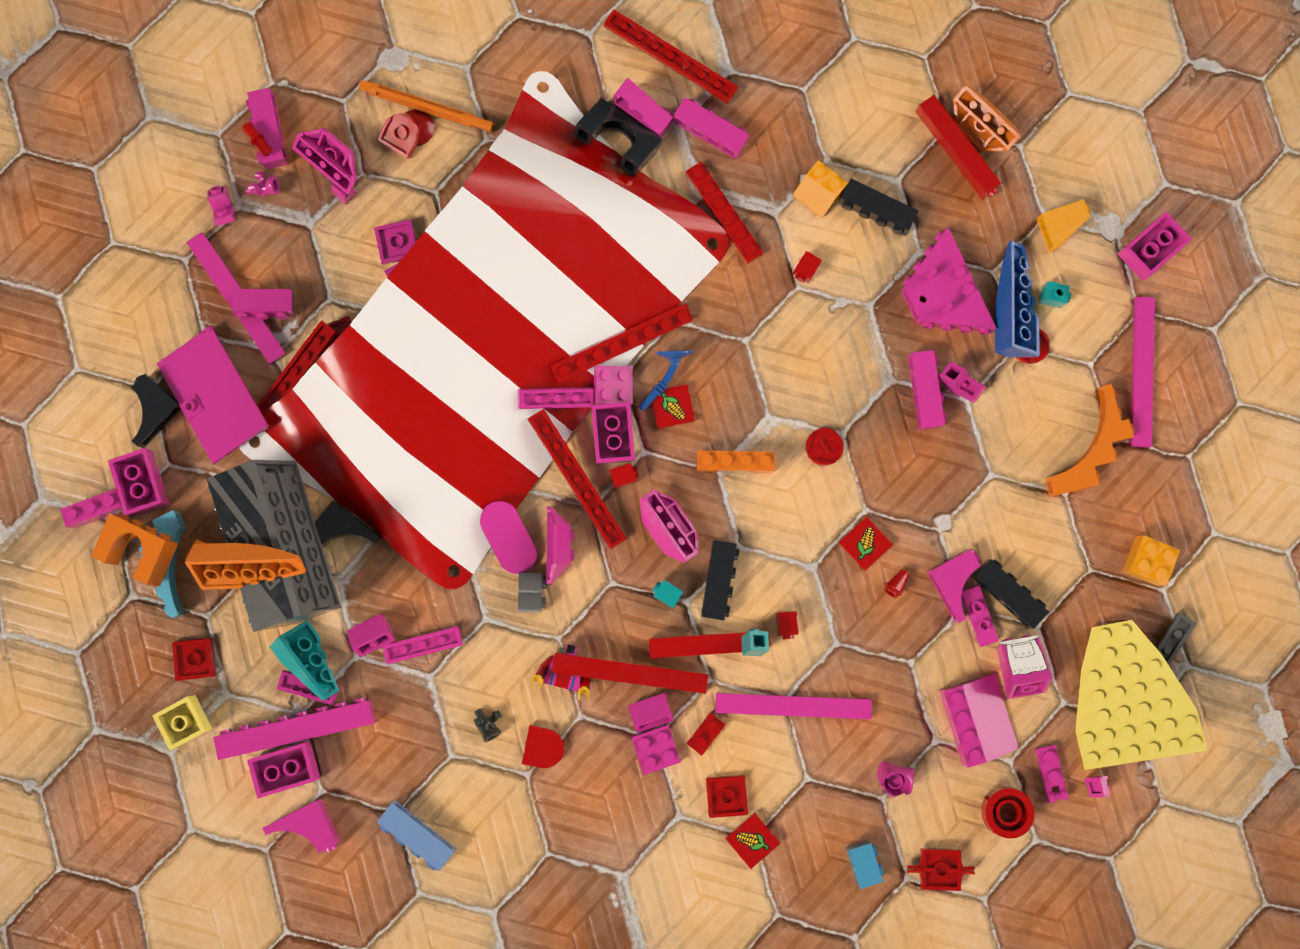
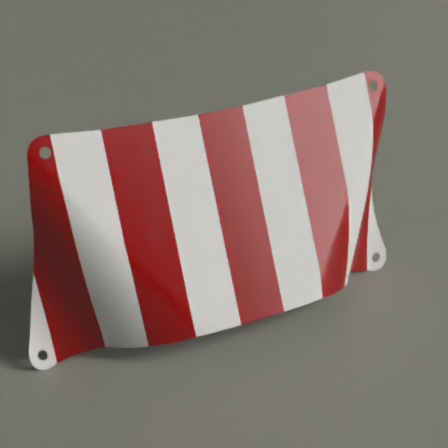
M538 71L530 75L503 132L491 145L461 189L400 260L352 323L305 373L297 385L262 413L269 424V428L256 435L260 439L259 447H251L249 441L239 447L243 454L252 460L296 461L303 483L327 495L357 515L411 565L446 589H458L466 584L491 548L480 526V517L483 509L495 501L509 503L517 509L552 461L551 456L527 419L540 410L545 409L566 442L592 408L518 409V389L594 388V367L557 383L550 364L678 306L721 261L730 243L726 231L695 204L675 191L654 181L641 171L636 177H633L621 169L620 164L623 157L600 134L589 146L574 137L576 124L584 115L576 107L559 80L552 74L544 71ZM538 83H547L549 90L546 93L539 92L537 90ZM710 238L718 240V247L715 250H710L707 246ZM646 343L611 358L598 366H627ZM456 565L460 568V574L457 577L449 576L448 569L450 566Z

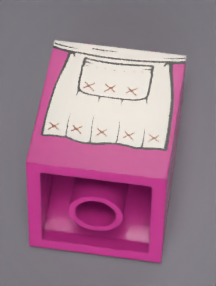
M1025 635L1020 639L1013 640L1012 638L1002 640L997 648L1007 700L1045 693L1052 680V676L1038 635Z

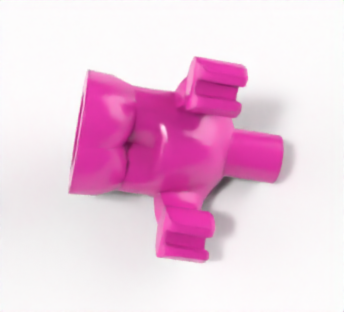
M263 171L256 172L255 178L258 179V182L251 183L246 188L248 195H278L280 192L277 178L273 175L265 180Z

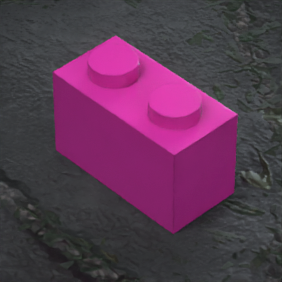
M382 613L347 630L351 647L360 658L395 641L390 624Z

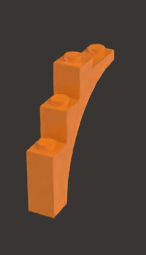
M1112 384L1098 388L1100 419L1097 432L1087 451L1070 468L1057 475L1045 478L1049 497L1100 485V475L1095 470V467L1117 461V451L1112 443L1134 438L1133 424L1130 423L1129 419L1121 420L1122 411L1117 406V393Z

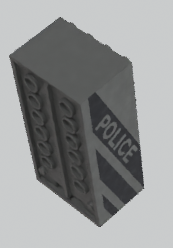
M251 460L207 478L208 490L213 498L214 509L220 521V529L224 534L225 543L254 544L284 550L298 555L306 568V572L286 578L278 576L273 581L268 582L265 579L261 580L259 584L251 585V583H248L243 588H239L253 632L298 624L342 608L323 546L320 543L315 520L296 461Z

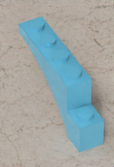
M172 510L152 520L153 527L158 529L157 533L168 534L172 536L171 540L178 543L161 586H156V593L165 604V613L171 618H179L185 614L180 604L176 587V558L182 534L187 529V526L180 512ZM142 547L139 548L141 554L139 555L140 558L142 555Z

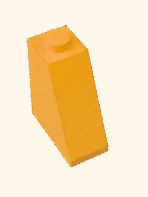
M1084 199L1044 212L1036 219L1049 253L1054 252L1091 217L1090 208Z

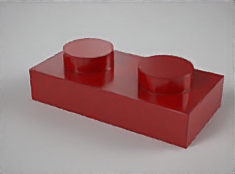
M709 712L686 744L702 756L726 724Z

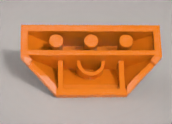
M965 85L953 99L955 123L964 135L981 151H1008L1022 136L1005 115L970 86Z

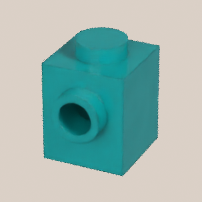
M1047 281L1042 285L1039 304L1062 308L1071 299L1070 286Z
M665 580L661 583L658 581L652 590L655 593L653 597L671 608H674L683 591Z
M751 629L742 636V656L761 657L769 651L767 631Z

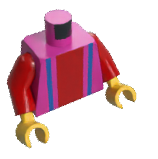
M566 644L564 654L576 656L578 646ZM554 655L549 656L540 664L535 676L531 679L530 686H532L533 682H538V689L541 688L542 683L576 691L578 692L579 700L582 694L587 695V700L590 698L591 678L552 673Z

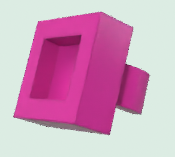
M1089 776L1085 778L1090 798L1107 797L1110 795L1111 787L1107 785V776Z

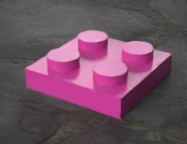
M412 220L374 227L382 265L400 262L416 242Z
M594 366V404L630 402V405H632L633 366Z
M669 725L631 737L643 775L681 763Z

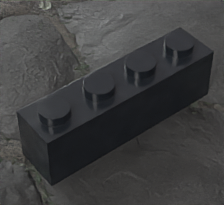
M852 178L838 203L845 210H853L864 219L870 218L877 225L893 229L892 231L895 234L905 236L919 212Z
M713 540L700 617L722 621L725 620V617H729L730 606H727L728 598H732L733 587L730 586L731 579H735L736 568L733 567L734 560H738L739 549L736 548L737 544Z
M991 559L985 560L971 577L1028 629H1035L1049 613L1045 608L1046 604L1040 599L1033 598L1031 596L1032 592L1025 586L1021 587L1016 582L1017 578L1014 575L1001 569L1003 566L995 559L993 561Z

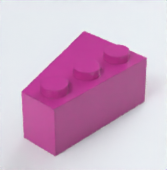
M628 77L614 94V105L616 108L626 113L660 138L664 136L673 124L672 114L659 106Z

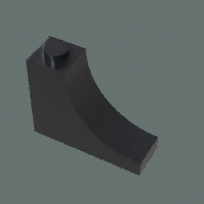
M144 373L135 379L134 385L131 387L139 397L142 406L141 426L132 442L141 448H145L181 410L178 401L151 376Z
M334 500L315 522L323 548L331 541L347 535H359L373 543H377L381 539L371 528Z

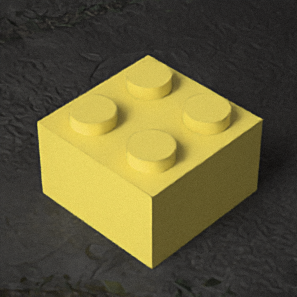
M196 695L187 696L152 715L170 751L178 749L213 730Z

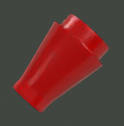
M900 569L885 584L884 591L889 596L897 599L898 596L902 595L910 574Z

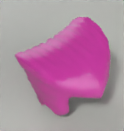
M882 761L878 766V780L882 789L892 798L903 793L905 795L911 794L915 769Z

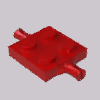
M920 848L919 865L907 864V873H919L921 890L961 891L963 874L975 875V866H963L960 849Z

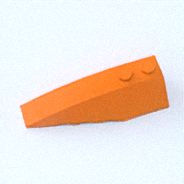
M194 544L185 561L201 589L243 588L248 583L256 585L261 580L266 579L269 582L275 580L278 576L286 578L306 572V568L298 555L254 544Z

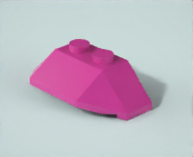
M326 128L297 133L292 149L347 195H350L356 183L353 151Z
M656 489L640 498L642 523L664 554L685 563L699 553L697 530L675 499L659 493Z
M547 506L546 584L552 585L571 566V561L575 559V551L571 550V542L575 541V531L571 530V526L551 506Z

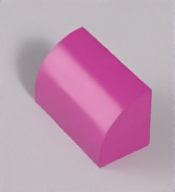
M665 693L628 705L637 733L674 721Z

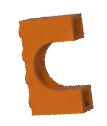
M119 512L118 515L109 513L91 556L103 563L119 565L128 543L138 536L142 544V555L133 578L146 585L160 587L178 543L171 540L172 536L165 533L159 534L157 533L158 529L151 526L145 527L143 526L144 522L136 519L130 520V516H125L122 512Z

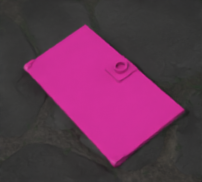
M212 326L206 327L197 336L156 363L212 464H216L250 439L269 428L268 422L261 413Z

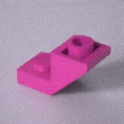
M226 185L213 186L207 191V200L213 210V221L217 227L234 221L235 212Z

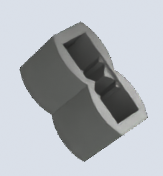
M519 573L518 612H542V608H546V596H542L543 589H546V577H543V573Z

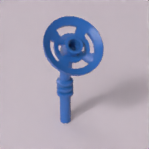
M694 350L655 352L656 355L669 359L671 365L663 379L658 381L655 388H652L653 391L638 406L642 411L657 396H661V393H664V389H667V385L677 370L681 358L694 353Z

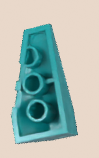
M306 620L280 635L270 645V649L289 671L322 701H325L336 694L339 689L333 672L327 665V656L322 651L319 634L310 622Z

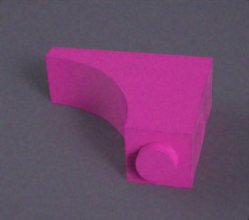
M972 549L966 550L927 571L955 623H960L966 619L961 604L962 590L968 577L981 566L978 554L975 551L973 552Z
M321 798L262 828L265 835L278 831H290L300 834L315 846L318 853L324 850L328 853L336 849V844L341 841Z

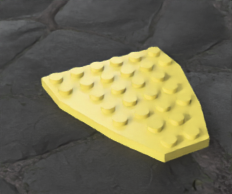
M1133 620L1092 627L1081 669L1075 730L1084 770L1207 751L1196 707L1162 654Z

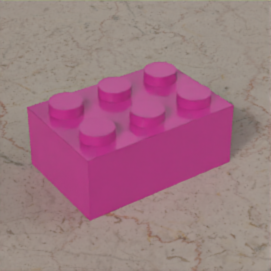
M1166 211L1117 254L1144 281L1189 243L1192 238Z
M630 402L591 405L596 464L635 462Z
M143 448L108 460L125 516L135 517L170 505L153 450Z
M311 741L247 760L257 799L321 779Z

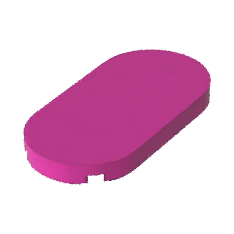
M495 501L488 504L481 513L480 526L500 565L512 574L527 572L533 567L537 552L516 509L503 501Z

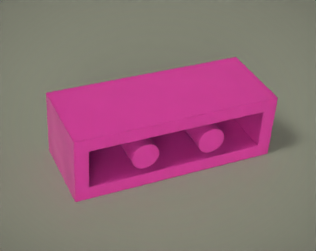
M232 289V312L234 317L243 320L249 319V317H257L262 320L269 319V317H277L282 320L293 317L292 289Z
M114 489L61 508L60 511L65 526L76 529L108 517L109 513L117 514L123 512L117 490Z

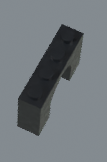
M600 98L576 124L573 135L589 146L602 132L617 131L624 134L630 140L632 146L623 155L620 168L633 177H636L658 152L663 140L603 98Z

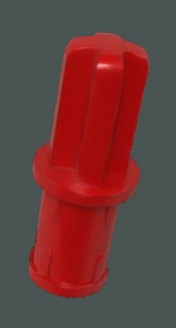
M252 122L243 125L242 130L250 138V143L256 146L263 156H269L273 150L265 141L264 135L257 131Z

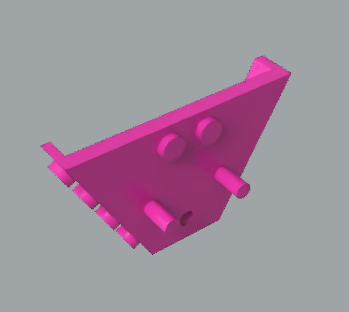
M947 227L944 232L940 230L935 237L936 244L934 246L930 245L924 252L925 259L923 261L919 260L913 268L915 273L912 276L908 275L903 281L904 288L901 292L916 324L922 325L923 328L933 329L934 327H941V330L945 331L960 329V332L964 333L979 331V334L989 335L997 328ZM921 296L926 298L925 303L920 302L919 298Z

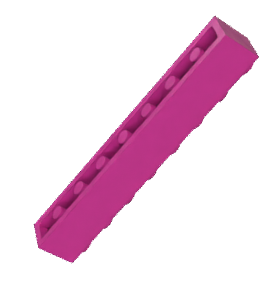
M365 697L355 699L354 704L351 705L342 702L334 704V709L328 710L327 706L315 709L316 713L308 714V711L296 713L297 717L289 719V715L278 717V722L270 723V720L258 722L257 727L253 728L248 724L240 726L239 731L232 732L231 729L219 731L220 735L213 737L218 760L374 724L376 723L372 700L366 701Z

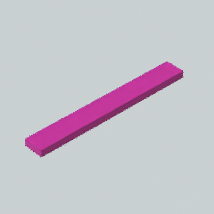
M201 232L186 243L232 308V289L242 288L205 234ZM249 317V319L245 320L239 319L269 364L272 365L287 355L264 320L257 317Z
M1152 297L1134 298L1131 423L1134 427V438H1131L1130 447H1152L1155 298Z
M716 693L715 713L871 719L872 700Z

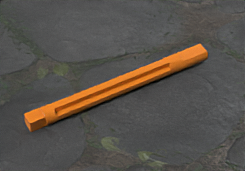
M361 80L358 88L369 93V95L471 128L475 127L492 133L495 127L494 122L478 118L473 114L374 82L370 83Z

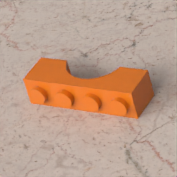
M698 450L696 472L744 471L773 473L775 471V452Z

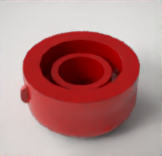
M1003 786L993 789L984 796L981 808L982 819L992 833L1003 838L1013 839L1023 836L1029 831L1034 822L1035 812L1034 806L1026 794L1013 787ZM1005 803L1013 804L1015 810L1013 817L1008 821H1003L999 816V810Z

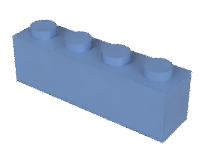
M393 801L377 821L382 831L387 834L390 832L394 835L397 843L402 846H408L411 849L410 852L417 858H423L426 861V865L432 870L437 869L440 871L456 850L454 846L397 801Z

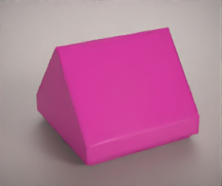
M335 184L331 185L332 193L345 205L357 194L353 189L351 194L347 195Z

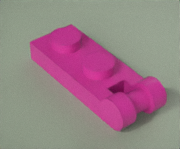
M1056 745L1035 748L1047 802L1053 803L1058 799L1062 801L1068 800L1069 796L1065 787ZM1053 786H1057V792L1052 791Z

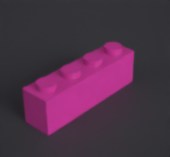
M270 88L247 92L248 99L246 104L252 114V117L249 118L250 122L253 123L259 133L264 135L265 141L273 150L269 156H263L259 151L257 153L259 164H262L266 170L288 165L273 92Z
M684 97L673 115L674 124L736 160L748 142L749 134H747L745 129L735 127L728 119L716 116L711 109H704L693 99Z
M934 350L910 353L908 355L918 430L941 428L947 422V415L942 408L944 395L940 392L939 388L941 378L940 374H937L936 367L939 364L938 356L934 354Z

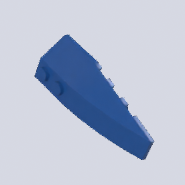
M1014 241L1008 242L999 278L995 309V326L997 328L995 330V353L1009 358L1038 357L1039 318L1038 314L1034 313L1033 305H1036L1035 297H1031L1030 287H1032V281L1027 275L1029 265L1024 245Z

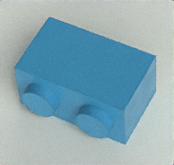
M866 840L846 847L856 882L860 889L883 882L882 876L885 874L881 863H877L876 856H878L875 844L871 845Z

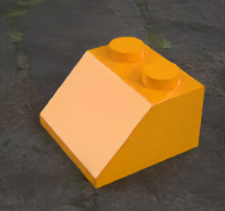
M818 160L806 174L793 196L823 218L843 193L848 182Z

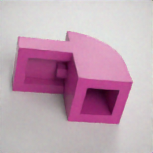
M952 361L940 374L941 381L948 390L959 398L962 396L972 403H975L985 390L984 385L968 376L966 369Z

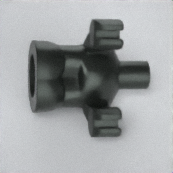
M481 708L474 712L477 717L474 719L475 726L482 734L485 743L497 738L502 733L494 724V722L502 717L499 710L497 712L494 711L492 716H485Z

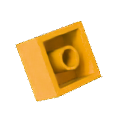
M1145 535L1136 536L1122 572L1158 587L1167 586L1180 550Z

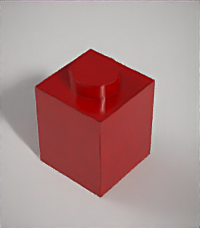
M805 251L794 269L793 275H795L798 281L809 284L822 259Z
M631 463L609 469L615 489L637 483L636 478L639 477L636 466L632 467Z
M797 611L776 613L777 636H782L783 640L794 639V635H799Z

